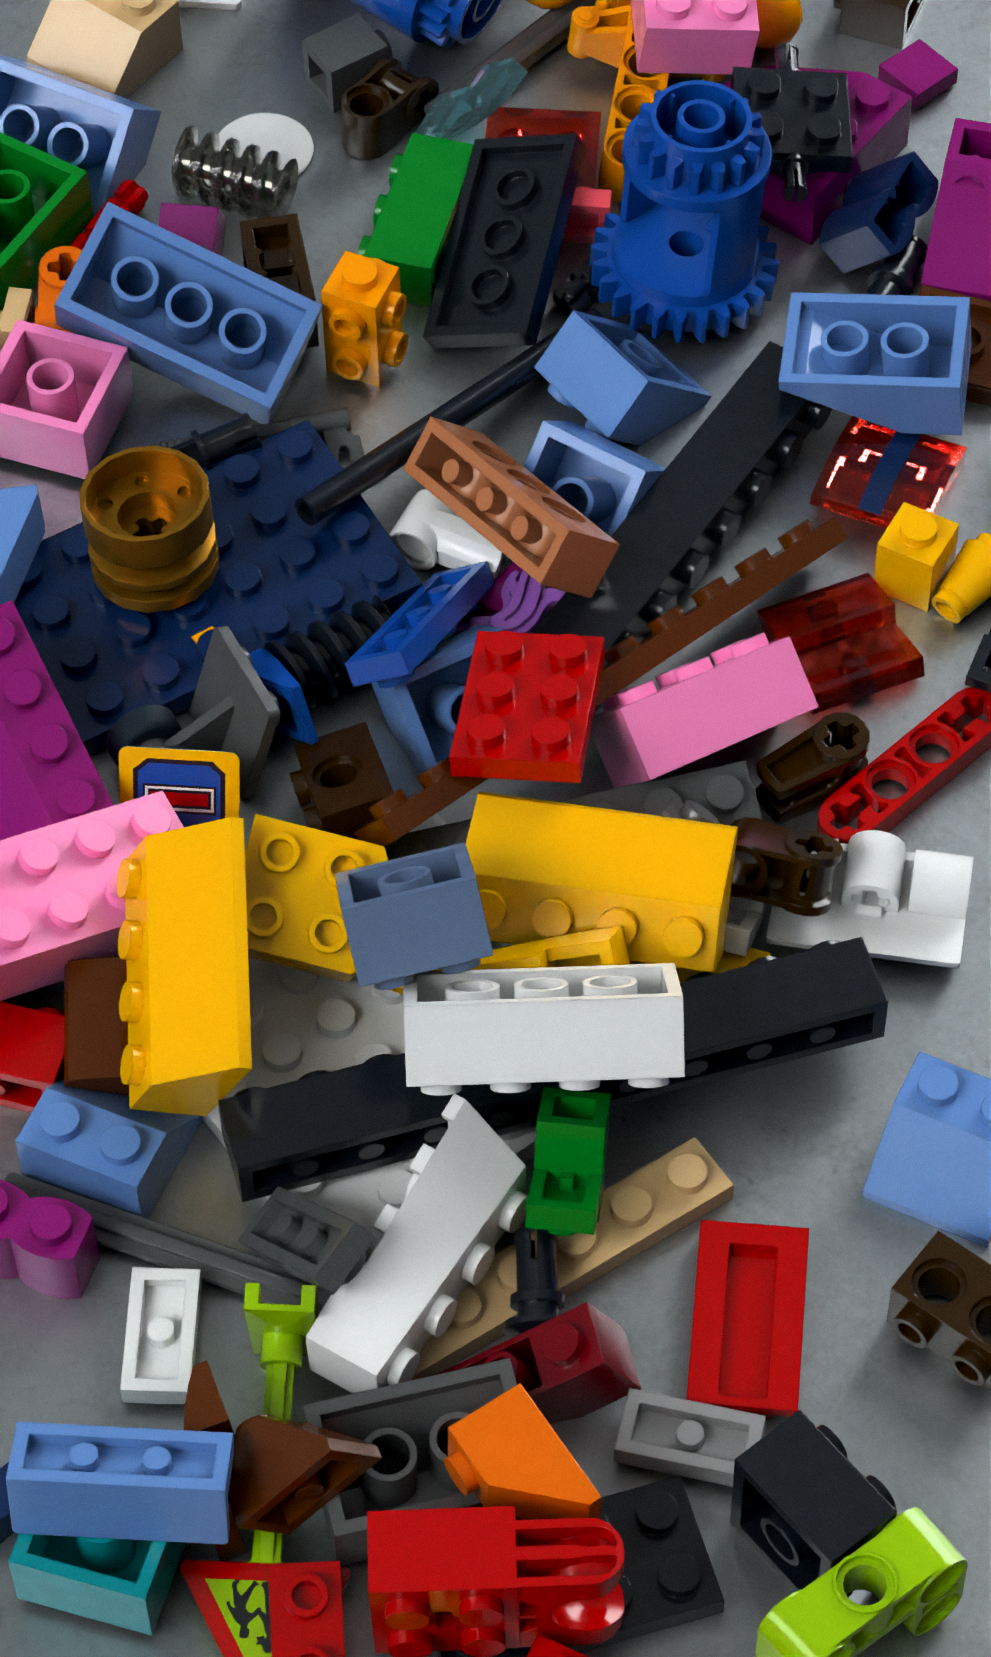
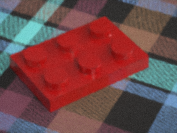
M478 631L449 755L451 776L581 783L605 660L604 637L579 636L576 634L554 635L515 633L513 631Z

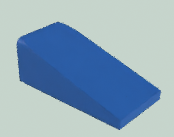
M259 648L249 653L253 667L266 689L271 691L278 700L281 718L275 731L310 745L319 741L301 685L269 650Z

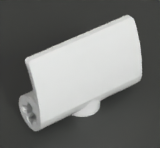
M879 830L861 831L851 836L849 844L840 843L843 847V854L839 864L833 866L828 888L832 894L831 909L826 914L803 916L788 912L781 907L771 906L766 934V942L769 944L811 949L813 946L828 940L843 942L862 937L872 958L959 968L974 857L916 849L915 853L906 852L905 843L891 833ZM807 870V877H809L810 871ZM799 892L801 896L805 895V893Z

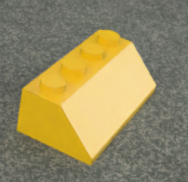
M479 792L477 794L466 847L476 876L491 941L521 944L571 933L622 925L629 961L650 964L675 963V967L714 972L724 954L738 832L737 826Z
M237 817L223 818L145 836L128 858H124L120 863L117 874V894L120 898H125L126 919L123 921L119 931L118 954L120 959L126 960L127 981L124 983L120 994L119 1015L123 1022H128V1044L125 1046L122 1054L120 1076L122 1083L129 1085V1109L207 1116L218 1105V1100L224 1099L252 1070L244 818Z

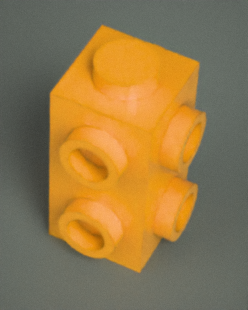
M345 250L321 290L326 371L336 373L348 380H358L380 387L390 368L400 366L408 346V335L402 332V318L407 298L405 294L401 293L400 267L385 263L377 258H368Z

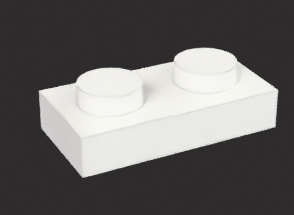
M132 1267L120 1384L122 1403L185 1405L187 1388L196 1359L202 1290L200 1269Z

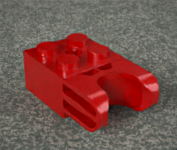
M515 1506L367 1511L368 1597L375 1653H389L393 1657H427L432 1651L462 1650L470 1656L490 1657L502 1653L507 1648L532 1647L538 1634L564 1646L603 1643L612 1638L622 1625L625 1602L619 1580L624 1571L625 1551L622 1538L608 1522L597 1518L515 1520Z

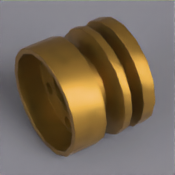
M155 445L133 447L105 457L88 472L79 490L80 510L85 537L88 540V553L91 561L93 581L105 598L125 609L145 613L169 611L195 601L212 585L220 567L218 544L212 514L208 477L196 460L176 449Z

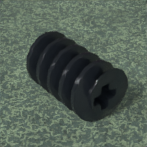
M374 595L372 600L373 606L364 600L352 604L351 616L342 610L330 614L329 626L320 620L308 624L307 637L298 630L286 634L285 647L275 640L264 644V649L269 650L301 685L308 709L316 707L314 688L320 686L331 699L338 696L336 678L342 676L353 689L359 687H353L345 663L392 616L380 597Z

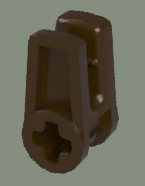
M850 713L827 715L806 731L760 759L756 764V772L762 783L756 788V797L764 812L774 822L778 824L785 823L821 806L829 796L868 765L866 753L870 745V731L866 723L858 716Z

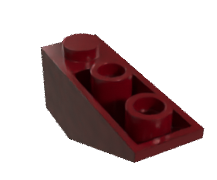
M588 1302L438 1373L442 1374L510 1358L517 1385L519 1383L522 1384L549 1424L580 1418L627 1396L629 1388L642 1389L624 1328Z

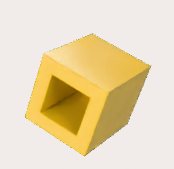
M903 502L877 543L873 590L928 612L932 606L931 599L937 593L938 588L955 560L960 524Z

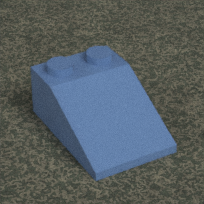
M791 292L778 381L779 390L900 433L962 435L972 347L970 297Z

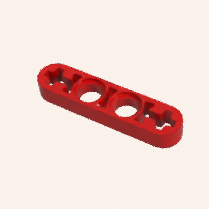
M969 687L953 695L823 802L818 813L817 832L834 839H839V843L849 844L851 836L861 831H891L991 748V693ZM966 714L974 718L973 721L964 727ZM982 714L987 717V723L979 719L978 717ZM963 730V736L961 738L959 733ZM936 744L944 747L950 753V757L941 763H929L922 760L916 751L924 745ZM890 779L903 784L907 792L899 798L887 799L877 795L872 787L881 780ZM860 803L864 808L862 812H860ZM858 816L857 830L850 826H844L840 830L834 828L836 820L846 825Z

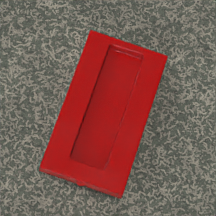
M701 1220L686 1400L766 1416V1421L774 1416L791 1417L798 1411L809 1228Z

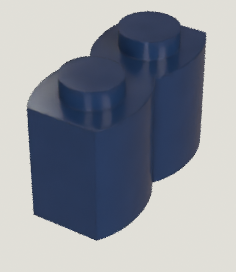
M915 151L860 172L851 180L846 189L843 207L833 211L825 220L820 233L819 245L843 274L901 252L912 237L915 218L925 214L934 203L938 191V179Z

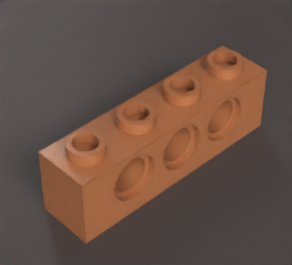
M430 416L403 468L411 477L541 585L592 598L620 546L618 542L482 432Z

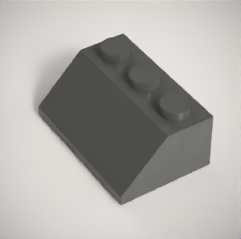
M510 1358L303 1405L305 1423L377 1445L382 1459L322 1507L335 1561H340V1565L343 1566L368 1560L367 1511L484 1507L474 1492L467 1496L463 1495L446 1470L444 1458L448 1456V1427L517 1385ZM515 1517V1520L524 1519V1518Z

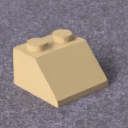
M51 0L26 55L27 62L128 98L183 50L179 3L177 0Z

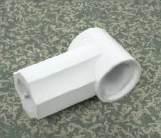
M421 489L414 495L389 534L411 568L418 570H429L436 563L455 569L488 561L495 581L513 562L427 489Z

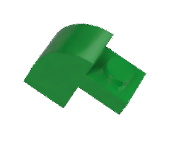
M543 1088L536 1123L534 1170L526 1204L525 1228L548 1230L550 1234L557 1236H571L577 1233L594 1235L596 1222H599L604 1189L611 1094Z

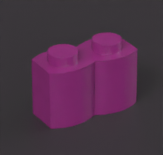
M0 1180V1279L20 1278L31 1289L53 1298H82L100 1260L92 1216L80 1206L64 1199L55 1197L29 1198L17 1186Z

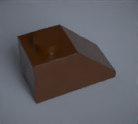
M270 1414L257 1415L245 1420L237 1427L236 1434L233 1435L234 1457L228 1493V1501L237 1528L290 1534L382 1459L378 1446L310 1423L280 1419Z

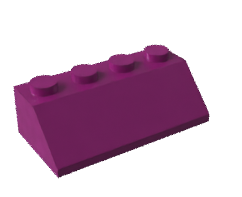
M12 600L0 605V840L114 805Z

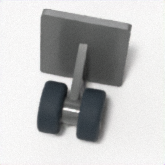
M227 625L215 627L190 706V714L194 721L182 729L172 711L167 707L161 705L141 706L126 713L115 722L108 732L106 748L118 769L119 751L125 746L233 752L240 759V798H246L255 795L261 773L265 769L267 754L275 729L280 723V706L276 696L266 689L255 671L249 652L245 647L239 645Z

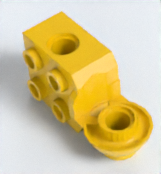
M255 814L245 851L248 958L349 983L357 974L341 912L334 873L388 861L385 847ZM403 986L394 989H389L393 992L403 994Z

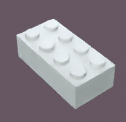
M675 963L468 970L455 974L427 971L414 974V980L403 986L406 1087H421V1092L427 1095H452L461 1092L462 1085L490 1084V1090L494 1092L518 1093L529 1090L531 1083L559 1082V1087L562 1089L583 1091L599 1087L600 1080L628 1079V1084L637 1088H657L668 1085L669 1078L685 1077L683 993Z

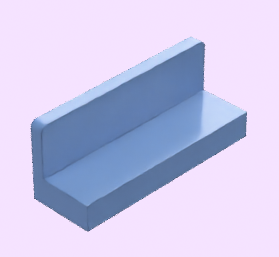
M17 1421L6 1475L12 1530L18 1534L227 1544L230 1533L228 1493L234 1457L233 1433Z

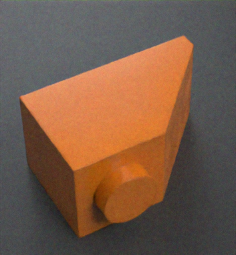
M521 1383L448 1427V1456L444 1458V1465L452 1481L463 1495L467 1496L474 1492L484 1507L515 1506V1517L529 1520L561 1518L600 1519L601 1495Z

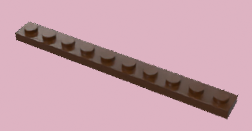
M834 517L816 528H813L809 519L803 521L777 538L782 549L772 556L765 547L734 566L740 577L727 584L723 576L693 593L691 597L696 606L686 613H683L680 606L677 605L649 622L647 626L652 635L639 643L633 634L605 651V660L608 664L602 670L596 706L846 540L848 536L837 518ZM448 756L417 776L422 788L407 797L403 789L400 788L369 807L368 809L374 819L354 833L361 841L386 846L488 778L451 776Z

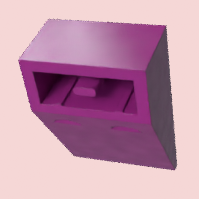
M955 118L945 158L920 288L922 285L991 301V123Z

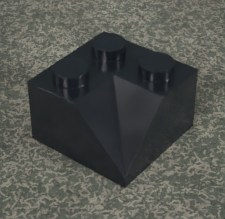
M801 1410L797 1411L735 1459L730 1523L794 1592L804 1589L841 1562L844 1557L849 1556L870 1541L897 1515L895 1501L884 1484L872 1475L864 1477L847 1459L845 1447L837 1435L825 1425L816 1427ZM853 1591L847 1594L848 1598L853 1593Z

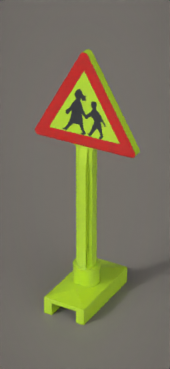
M260 1283L245 1284L244 1314L254 1354L261 1355L260 1367L266 1370L263 1414L292 1420L295 1373L302 1370L303 1356L308 1357L305 1336L321 1312L316 1285H302L301 1304L290 1305L265 1304ZM254 1530L252 1558L248 1562L185 1560L180 1564L181 1574L222 1657H271L267 1569L268 1564L283 1563L282 1548L284 1534ZM341 1567L342 1593L352 1579L351 1571L347 1567Z

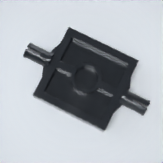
M782 43L774 50L776 69L733 67L730 88L743 98L746 97L750 100L749 107L752 113L761 114V126L767 133L772 147L770 171L783 175L784 199L792 202L795 187V202H800L808 195L806 175L817 172L850 173L853 147L847 73L800 71L798 64L799 50L797 46L790 43L787 56L786 43Z

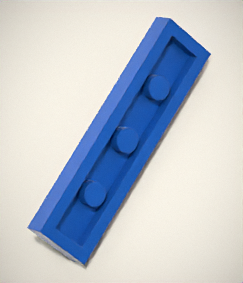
M488 561L433 573L422 587L345 663L353 687L377 682L379 688H390L413 678L415 675L414 669L423 660L428 659L437 652L436 646L443 638L458 630L457 623L465 615L479 608L478 601L495 584Z

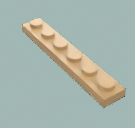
M696 1137L603 1191L599 1222H596L594 1235L577 1233L571 1236H558V1291L563 1292L565 1298L733 1199L734 1184ZM536 1230L531 1233V1240L535 1241V1258L538 1257ZM515 1244L494 1255L487 1273L478 1284L473 1285L470 1282L467 1284L457 1298V1310L447 1330L440 1337L431 1335L419 1352L420 1362L411 1380L436 1375L507 1334L504 1332V1322L511 1317L517 1316V1311L510 1308V1296L517 1292Z

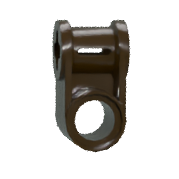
M385 56L379 60L367 75L354 86L348 88L342 95V145L344 150L353 157L368 160L379 158L386 154L412 128L425 121L424 106L439 95L438 82L430 77H422L420 79L402 69L401 62L392 56Z
M745 817L735 820L729 825L738 827L735 851H744L752 855L757 861L754 864L745 863L735 856L731 896L781 907L788 912L803 916H820L826 914L831 909L832 894L828 890L833 866L839 864L843 854V847L837 840L819 832L800 831L764 822L758 818ZM807 870L810 871L809 877H807ZM799 892L805 893V895L801 896Z

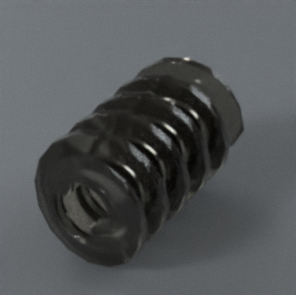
M191 125L184 129L177 143L171 166L173 188L177 196L186 200L196 198L197 202L206 206L216 204L219 209L225 212L237 210L239 215L248 219L256 216L258 219L286 214L292 204L297 187L298 164L296 158L290 159L284 169L281 170V154L278 151H269L261 164L260 147L255 144L248 145L240 157L241 148L240 142L237 139L229 138L222 146L221 151H219L220 138L217 133L210 131L204 136L199 145V129Z

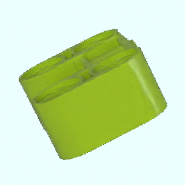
M913 1507L889 1522L878 1535L849 1556L844 1557L841 1562L804 1589L793 1592L775 1605L764 1617L757 1630L755 1657H856L900 1623H903L913 1636L923 1635L940 1624L960 1602L968 1567L967 1560L920 1508ZM854 1590H866L876 1595L880 1601L872 1605H860L850 1600L847 1594Z

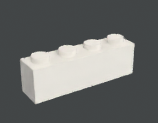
M453 1094L441 1114L448 1121V1129L438 1146L434 1149L423 1143L409 1166L410 1170L414 1173L408 1183L404 1202L400 1208L393 1207L387 1203L374 1223L372 1235L375 1239L367 1249L368 1256H370L368 1261L364 1263L355 1278L349 1283L341 1285L334 1295L331 1294L305 1336L309 1369L352 1394L411 1381L420 1362L419 1352L431 1335L440 1337L447 1330L457 1310V1298L469 1282L476 1285L483 1279L493 1261L494 1246L505 1231L515 1232L526 1216L528 1199L526 1165L470 1103L457 1094Z

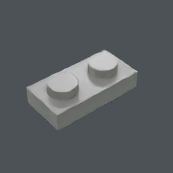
M629 1388L614 1447V1462L733 1487L735 1459L763 1438L766 1416Z

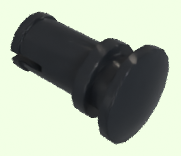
M537 1230V1258H535V1241L531 1240V1231H522L514 1235L517 1292L510 1296V1308L517 1311V1316L511 1317L504 1322V1332L508 1335L515 1337L559 1316V1310L565 1307V1294L558 1291V1236L550 1234L548 1230Z

